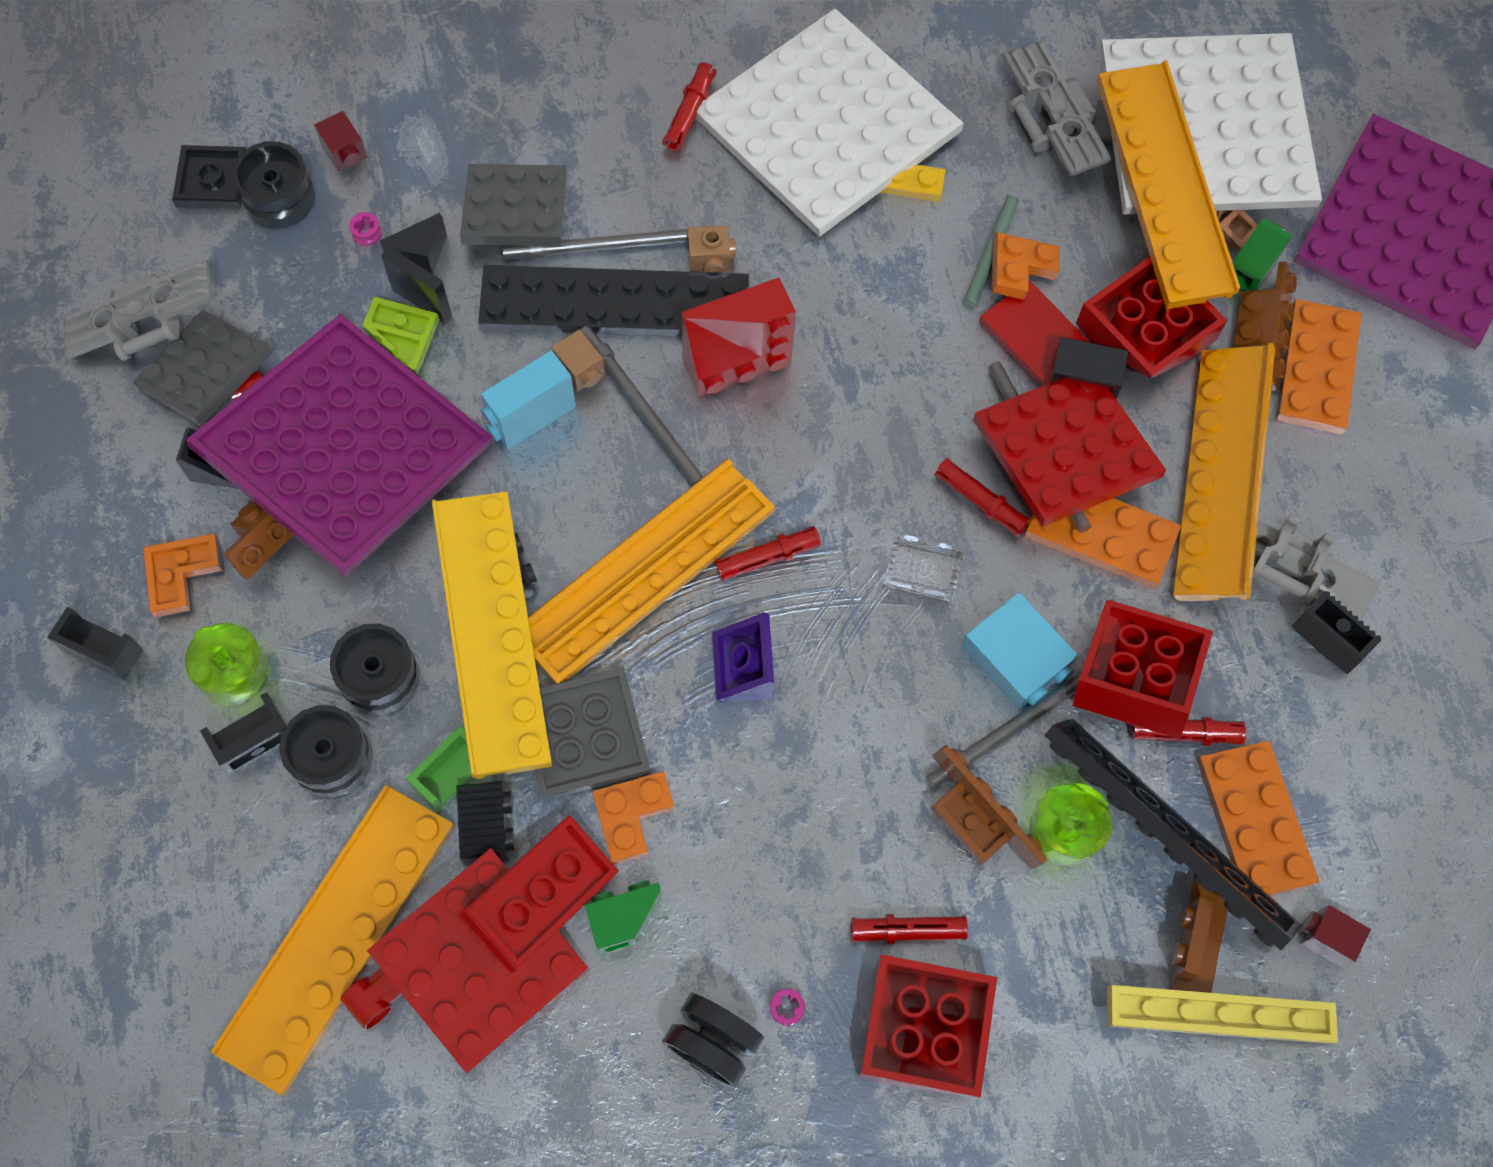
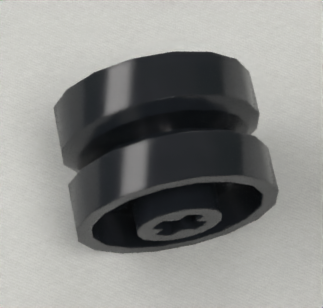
M264 141L250 146L239 155L234 163L232 179L235 188L242 200L247 215L257 224L267 228H286L297 224L308 216L314 205L315 190L303 158L295 148L280 141Z
M380 623L363 624L347 631L337 641L330 655V672L335 685L341 691L345 700L357 711L368 715H387L401 709L413 698L418 687L419 667L406 639L394 628Z
M317 705L302 710L289 721L281 734L279 752L283 766L305 791L317 797L336 798L350 793L364 781L371 768L372 750L368 737L349 712L336 706Z
M690 993L680 1011L683 1018L695 1027L697 1031L683 1024H672L663 1038L662 1044L702 1074L736 1088L746 1071V1067L729 1049L742 1056L754 1057L764 1040V1036L750 1024L722 1006L696 993Z

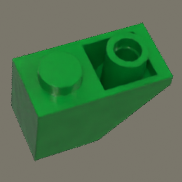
M1266 218L1260 221L1233 261L1240 284V291L1258 290L1274 269L1292 237L1281 226L1270 222Z
M649 880L637 882L628 887L629 892L614 896L613 892H605L592 897V903L584 905L599 956L637 944L662 898L659 882L652 885Z

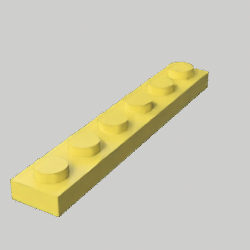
M1120 985L1107 986V1027L1323 1044L1338 1043L1336 1003Z

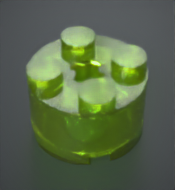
M219 623L198 629L185 654V669L189 679L207 698L222 706L244 704L249 701L248 698L265 687L269 678L270 664L266 653L251 632L237 624Z
M1074 783L1056 786L1044 795L1034 809L1030 819L1029 834L1040 843L1043 849L1042 853L1048 861L1067 868L1077 867L1091 860L1108 842L1113 829L1109 805L1097 790L1088 785ZM1069 820L1075 823L1073 830L1066 826Z

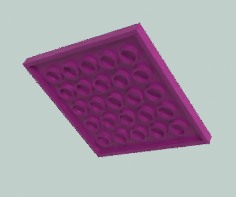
M1373 113L1293 262L1476 350L1493 319V169Z
M339 314L186 440L191 450L345 578L492 444L493 436L343 315Z

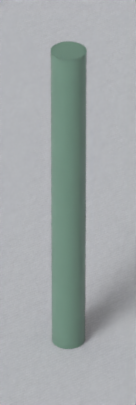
M1013 195L1006 197L963 300V304L966 307L974 308L977 304L992 267L993 239L997 232L1006 234L1019 202L1018 198Z

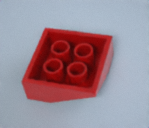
M1149 256L1084 302L1076 325L1094 344L1127 350L1126 364L1151 379L1192 359L1214 343L1223 330L1227 319L1208 300L1205 303L1166 309Z
M779 277L681 312L683 364L698 396L706 393H718L730 384L748 382L760 373L768 370L778 371L792 362L796 310Z
M1106 599L1078 681L1072 706L1181 740L1213 631Z
M881 954L876 964L858 1078L906 1088L981 1098L998 977Z

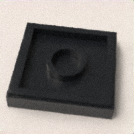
M181 145L172 198L175 207L241 209L242 200L235 188L232 172L237 158L247 148Z
M388 247L381 257L392 290L418 308L438 313L440 322L445 325L452 317L443 281L393 248Z

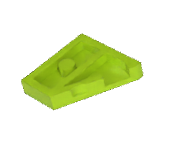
M374 296L363 322V328L387 352L418 376L440 319L438 313Z

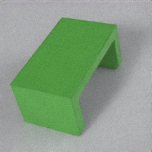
M459 726L406 778L412 790L438 815L457 797L456 785L470 784L476 778H472L465 729Z

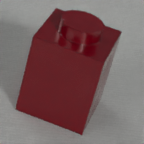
M344 111L314 124L319 141L338 172L347 167L355 166L361 160L367 158L361 137Z
M1328 905L1317 912L1312 911L1309 914L1302 928L1306 935L1301 944L1344 968L1356 962L1371 929Z

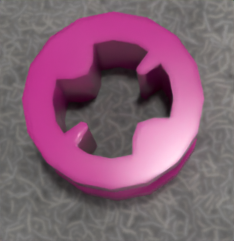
M358 213L349 223L352 237L357 244L371 246L380 240L382 235L381 227L377 217L372 213ZM367 225L371 227L366 230V233L360 232V230H364L365 226Z
M781 990L771 1000V1015L781 1025H794L804 1015V1000L795 990ZM783 997H790V1002L795 999L799 1007L794 1009V1017L786 1019L785 1013L780 1016L776 1011V1008L781 1006V999Z

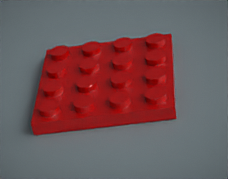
M1062 378L1058 382H1051L974 413L973 422L1042 527L1161 479L1166 472L1165 467L1110 389L1105 386Z
M491 848L367 950L466 1074L588 969L574 949L557 931L516 972L511 973L460 915L462 911L508 870Z

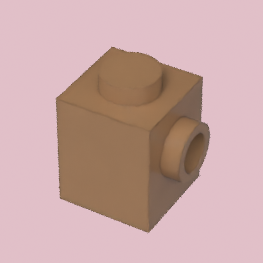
M728 225L688 227L690 272H730V259L736 258L735 238L729 239Z
M580 329L552 346V352L571 375L573 388L577 392L585 387L595 386L605 375L603 357Z

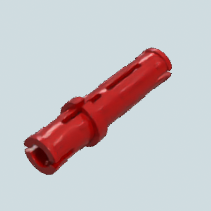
M700 62L691 82L683 90L684 97L662 140V144L664 146L667 145L666 148L674 152L681 151L703 100H707L709 96V87L717 74L715 68L709 73L713 67L709 63Z
M946 458L937 468L934 476L985 512V517L990 521L994 519L1016 537H1019L1031 521L1030 518L1007 503V498L1002 494L998 496L990 491L978 480L959 468L949 458Z
M811 526L787 536L784 534L777 535L775 540L719 560H714L718 575L723 582L781 560L788 562L793 560V556L822 547L817 529L815 526Z
M1202 717L1201 720H1187L1181 740L1131 725L1132 740L1199 742L1202 746H1211L1212 743L1244 745L1246 741V726L1244 721L1212 720L1211 717Z
M885 914L884 918L853 917L850 923L852 943L858 941H885L886 945H894L895 941L966 940L968 937L967 918L965 915L960 917L895 918L894 914Z

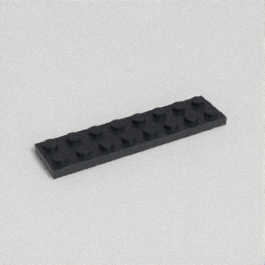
M483 265L478 325L480 330L574 333L589 325L596 334L682 337L681 312L749 288V274Z
M1073 718L1053 724L1044 736L1051 741L1049 744L1050 748L1063 759H1071L1079 767L1077 771L1084 780L1092 785L1097 783L1108 793L1106 798L1115 808L1120 811L1127 810L1136 819L1134 823L1141 832L1150 838L1155 836L1166 846L1164 851L1173 861L1180 865L1184 862L1194 871L1193 877L1199 885L1209 892L1212 890L1216 891L1225 900L1223 904L1232 915L1238 919L1244 917L1255 927V935L1269 947L1275 945L1281 951L1293 939L1302 924Z

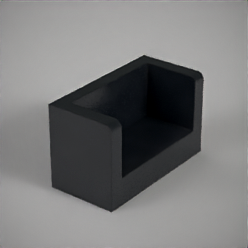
M1060 337L1054 352L1049 383L1058 382L1059 377L1110 387V391L1117 399L1123 386L1128 351Z
M69 607L64 610L47 637L62 652L125 681L143 652V648L131 636L123 634L121 637L83 619L75 610Z
M267 692L260 695L265 705L215 734L207 727L200 730L218 765L229 776L280 747L281 734L286 728L287 722Z

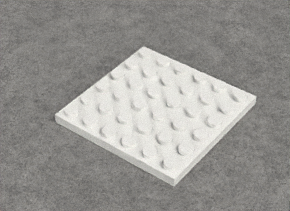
M837 9L830 11L713 93L707 100H703L695 117L700 124L819 237L884 190L885 187L892 183V178L905 169L907 172L962 132L964 124Z
M1292 33L1107 39L1101 41L1099 49L1103 73L1160 64L1163 60L1168 61L1216 211L1319 206L1322 196ZM1112 134L1123 214H1137Z

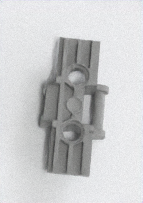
M1044 40L1004 53L1003 58L1023 93L1015 97L1009 103V107L1013 113H1017L1033 141L1031 146L1034 152H1042L1054 148L1070 176L1111 162L1112 157L1093 126L1096 120L1095 110L1077 79L1068 77L1066 72L1062 73ZM1045 77L1050 80L1051 85L1046 87L1039 86L1034 79ZM1034 108L1038 113L1048 112L1053 124L1048 126L1046 134H1043L1030 109ZM1078 129L1080 134L1078 136L1071 137V134L1076 133Z
M205 260L200 263H194L160 278L155 274H151L113 290L109 295L103 297V301L66 316L63 319L65 357L71 359L114 342L117 356L125 361L132 357V353L167 339L170 341L178 339L180 336L179 320L175 316L212 301L208 263ZM172 291L168 299L163 296L165 293ZM108 316H112L109 323L101 327L103 320ZM153 316L162 325L159 328L139 335L138 320Z
M1292 514L1288 516L1280 530L1258 520L1256 539L1264 541L1267 546L1262 552L1255 550L1253 578L1257 579L1259 576L1301 598V603L1309 606L1312 600L1315 601L1324 591H1329L1330 596H1335L1336 601H1341V606H1346L1347 611H1352L1353 616H1358V621L1362 620L1380 582L1327 556V550L1333 544L1335 536L1325 532L1321 538L1315 541L1296 531L1300 518ZM1267 562V563H1269V564H1271V565H1273V566H1275V567L1281 569V570L1284 571L1285 573L1290 574V575H1292V576H1294V577H1296V578H1298V579L1304 581L1305 584H1303V583H1301V582H1299V581L1293 579L1292 577H1290V576H1288V575H1286V574H1284V573H1282V572H1280V571H1278V570H1276V569L1270 567L1269 565H1267V564H1265V563ZM1322 572L1330 576L1332 580L1330 588L1322 584L1325 578Z

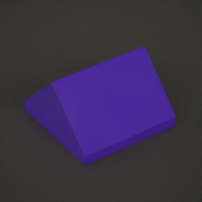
M763 612L712 632L717 701L773 699L774 670L769 613Z

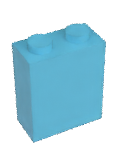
M552 350L481 393L484 408L480 410L487 422L485 428L493 436V441H501L507 450L576 408L571 375Z
M1020 592L966 634L961 646L1018 710L1027 703L1033 707L1049 693L1045 688L1054 681L1060 685L1075 671L1072 665L1079 656Z

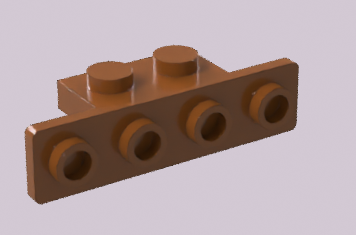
M1286 261L1278 263L1275 289L1241 292L1233 348L1263 346L1273 342L1275 355L1271 391H1278L1279 379H1283L1285 375L1283 350H1287L1289 347L1287 322L1293 318L1291 294L1297 290L1296 274L1291 273Z
M255 502L249 503L239 511L238 517L230 524L241 537L225 551L224 556L242 578L249 579L293 534Z
M945 745L932 755L956 785L932 805L930 809L979 865L985 863L1006 842L1031 869L1041 866L1047 861V858L1042 853L1043 848L1033 836L1030 834L1026 835L1016 824L1018 820L1014 813L1006 806L999 805L991 795L992 790L982 778L975 777L966 767L967 761L959 751L953 748L950 749Z
M1194 878L1188 905L1184 906L1180 918V927L1183 928L1181 941L1177 942L1173 952L1172 964L1175 965L1170 990L1212 993L1228 910L1223 904L1225 900L1216 891H1207Z

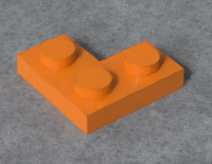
M997 232L993 239V293L1024 299L1028 293L1029 275L1051 280L1056 279L1060 273L1059 246Z
M215 533L143 547L150 613L156 618L191 611L187 578L222 571L219 539Z
M662 771L592 791L612 864L615 865L649 855L639 819L674 810V803L665 772Z

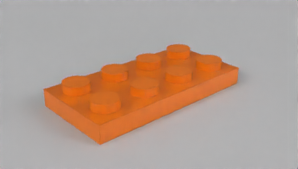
M1295 299L1292 304L1293 318L1289 322V347L1285 350V375L1281 379L1276 421L1343 435L1348 428L1362 312Z
M1114 498L1083 510L1091 524V528L1082 533L1078 532L1070 516L1042 527L1033 514L1024 537L1155 590L1160 584L1182 526Z
M1270 740L1200 756L1197 759V763L1230 860L1269 896L1320 883Z

